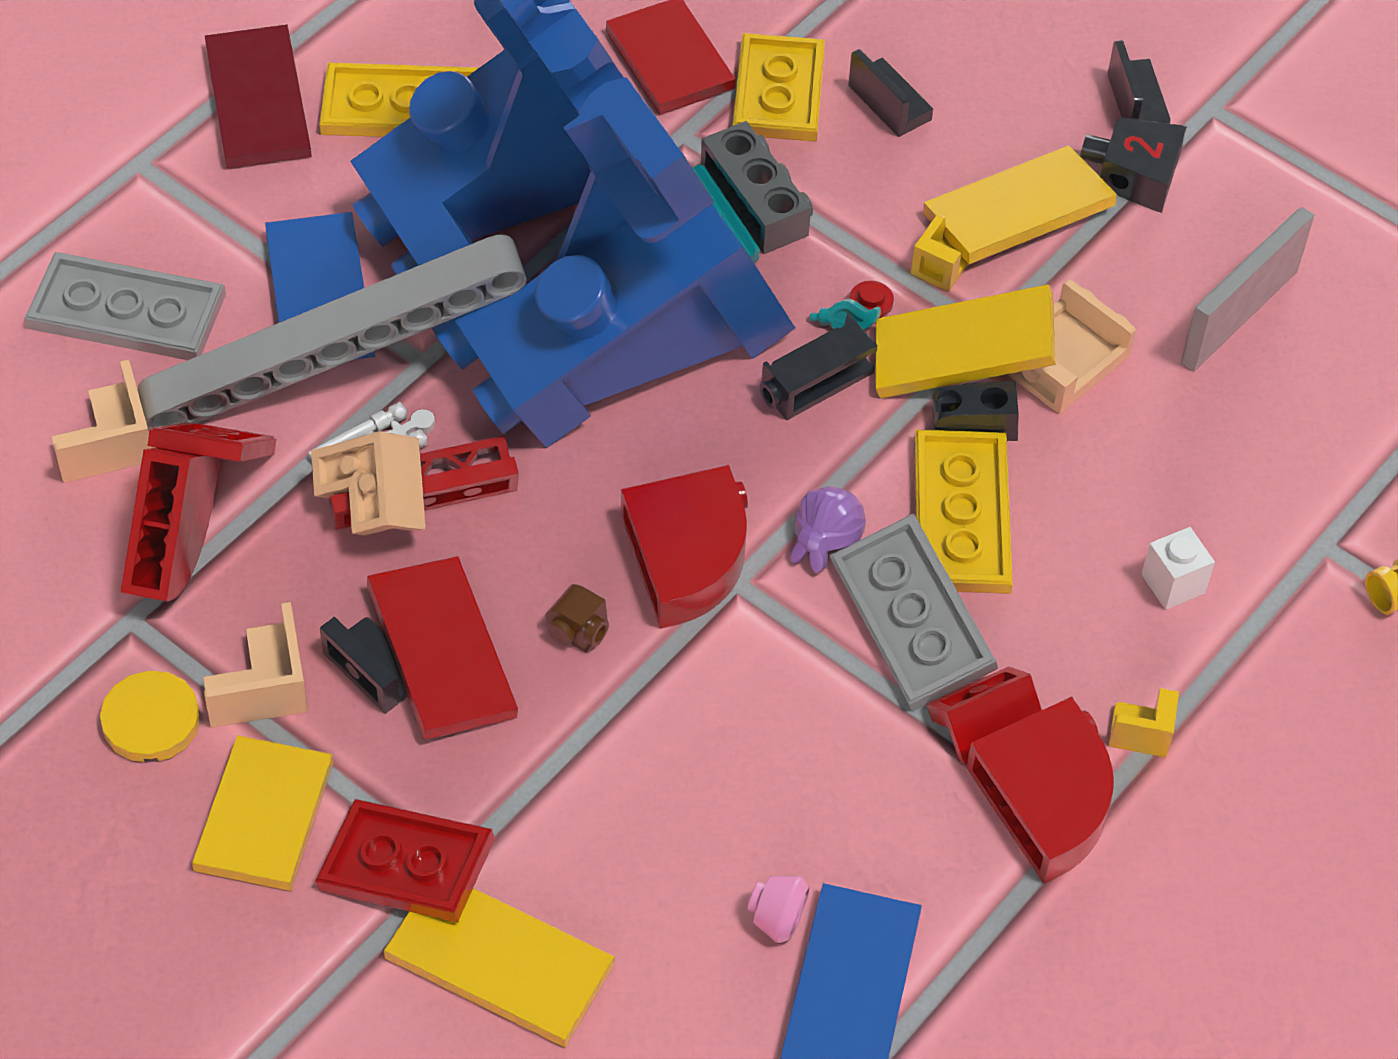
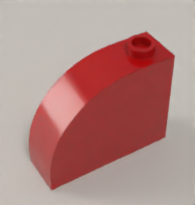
M162 448L143 450L120 593L170 601L175 599L184 590L193 574L205 541L221 458Z
M729 465L621 489V518L660 629L689 622L708 613L729 595L740 577L745 559L747 533L745 508H748V498L743 482H735Z
M1069 697L971 743L966 766L967 770L1043 884L1065 874L1081 863L1095 847L1101 836L1114 789V775L1110 756L1098 734L1097 725L1091 714L1085 710L1082 711L1073 697Z

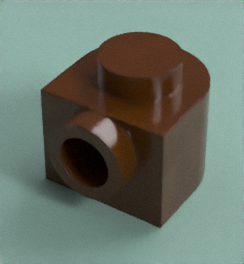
M577 584L570 585L545 615L549 624L547 627L548 631L554 639L564 645L573 644L584 652L591 646L595 647L600 644L609 628L605 599Z

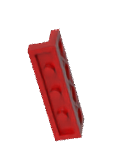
M505 436L420 453L424 511L517 491L519 471L515 457H510ZM498 452L499 460L472 465L478 455ZM462 458H467L465 462L458 460ZM445 462L455 468L454 470L427 475L434 464ZM349 492L333 495L328 498L335 529L352 527Z

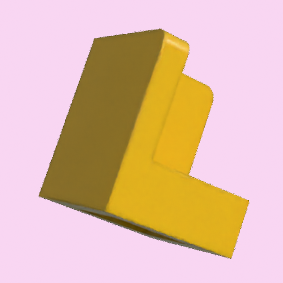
M937 214L914 246L910 275L950 292L968 266V263L961 256V252L957 251L943 238L946 217Z
M1160 688L1154 708L1117 702L1113 711L1108 747L1166 758L1174 734L1179 691Z

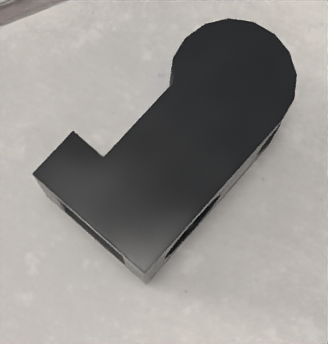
M1016 381L966 383L943 387L933 394L932 406L935 430L1006 433L1007 441H1018L1019 413Z

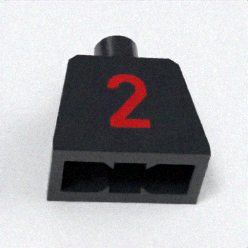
M1120 118L1116 121L1111 140L1086 134L1080 157L1083 160L1103 165L1100 177L1117 196L1162 213L1180 157L1187 126Z

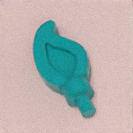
M844 299L830 308H820L819 313H810V321H819L821 326L831 325L833 329L837 327L840 329L844 326L847 313H849L860 327L865 330L879 319L881 308L877 306L868 310L852 299Z

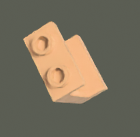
M1071 279L1062 285L1060 298L1054 303L1056 365L1007 374L1059 415L1130 356L1136 332L1135 327L1123 315L1115 313L1099 301L1091 291L1082 288Z

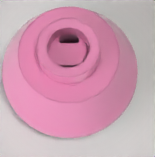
M770 876L766 884L757 882L747 910L755 913L753 923L774 942L781 943L790 940L799 924L810 889L803 877Z

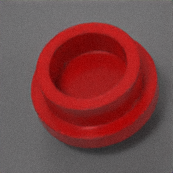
M864 281L855 285L850 292L849 299L858 302L868 310L877 306L880 307L881 315L879 318L886 317L893 308L894 295L891 289L881 282Z

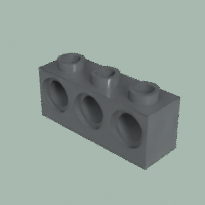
M747 121L702 138L701 165L706 167L763 254L809 236L810 217L813 215V207L806 193L799 192L791 181L786 166L783 163L778 164L770 153L765 138L761 134L757 135Z

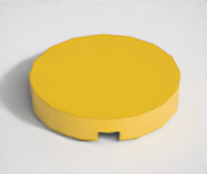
M144 671L129 675L118 682L104 698L100 712L101 724L107 743L117 754L135 762H145L144 759L157 758L158 761L172 758L188 747L196 736L200 723V711L195 692L185 680L169 672Z

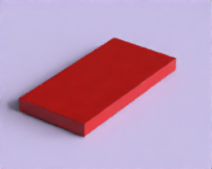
M459 556L367 576L368 591L424 740L517 718L518 706Z

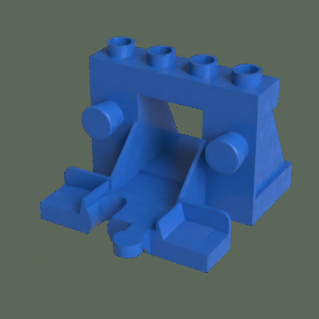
M474 0L477 12L504 50L467 77L461 73L447 71L439 72L426 78L416 88L410 99V118L350 161L369 189L368 193L352 203L354 210L382 247L399 236L408 249L407 253L391 263L396 275L474 243V239L578 204L557 260L551 263L539 276L511 296L432 327L433 332L443 347L462 370L477 359L481 360L490 377L473 388L472 391L488 416L503 434L523 421L547 448L591 417L585 405L740 347H744L753 359L796 328L740 241L712 205L714 203L713 199L684 154L628 78L623 77L597 36L570 0Z

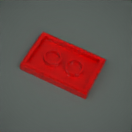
M667 0L606 21L608 35L659 114L735 89V77L684 0Z
M186 422L153 427V429L149 430L147 446L241 462L274 455L277 439L271 435Z
M354 799L315 882L319 891L458 923L495 837L490 828Z

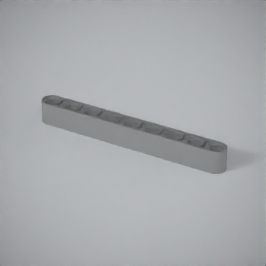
M495 235L148 376L138 384L137 388L148 431L153 429V427L186 422L199 423L520 291L527 281L514 240L506 235Z

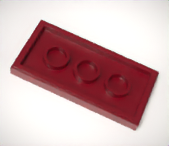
M288 24L204 35L226 169L312 157Z

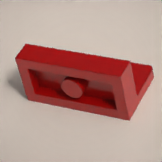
M1010 666L926 703L932 722L949 728L958 759L965 764L968 761L972 742L1042 710L1031 674Z

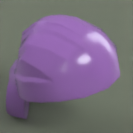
M826 486L813 489L804 496L795 516L794 527L798 541L792 549L790 557L792 563L802 561L810 553L811 568L815 573H818L828 566V551L848 547L861 539L865 530L866 518L863 505L854 494L838 487Z

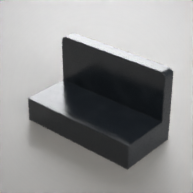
M1114 41L1107 75L1121 117L1170 124L1171 118L1150 58L1130 60L1124 41Z
M861 49L851 53L848 86L898 137L932 120L933 108L883 57L873 62Z
M334 616L320 627L323 654L384 714L408 697L385 634L370 618L365 617L347 629Z

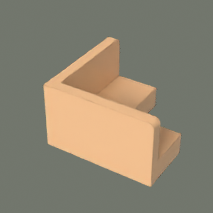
M129 359L120 361L124 379L123 383L88 390L97 426L51 436L63 483L141 465L143 450L152 448L147 446L149 437L148 427Z
M379 431L311 450L314 496L330 498L333 495L349 492L352 534L369 535L392 528L409 531L425 529L419 438Z
M291 602L281 603L284 623L246 629L252 669L203 677L204 695L211 728L308 712Z

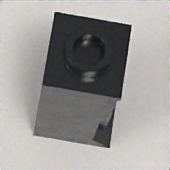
M847 313L845 324L842 328L839 329L837 327L773 361L772 365L765 361L763 363L762 381L760 384L761 395L769 407H776L782 416L789 420L874 374L875 367L866 357L876 352L878 345Z

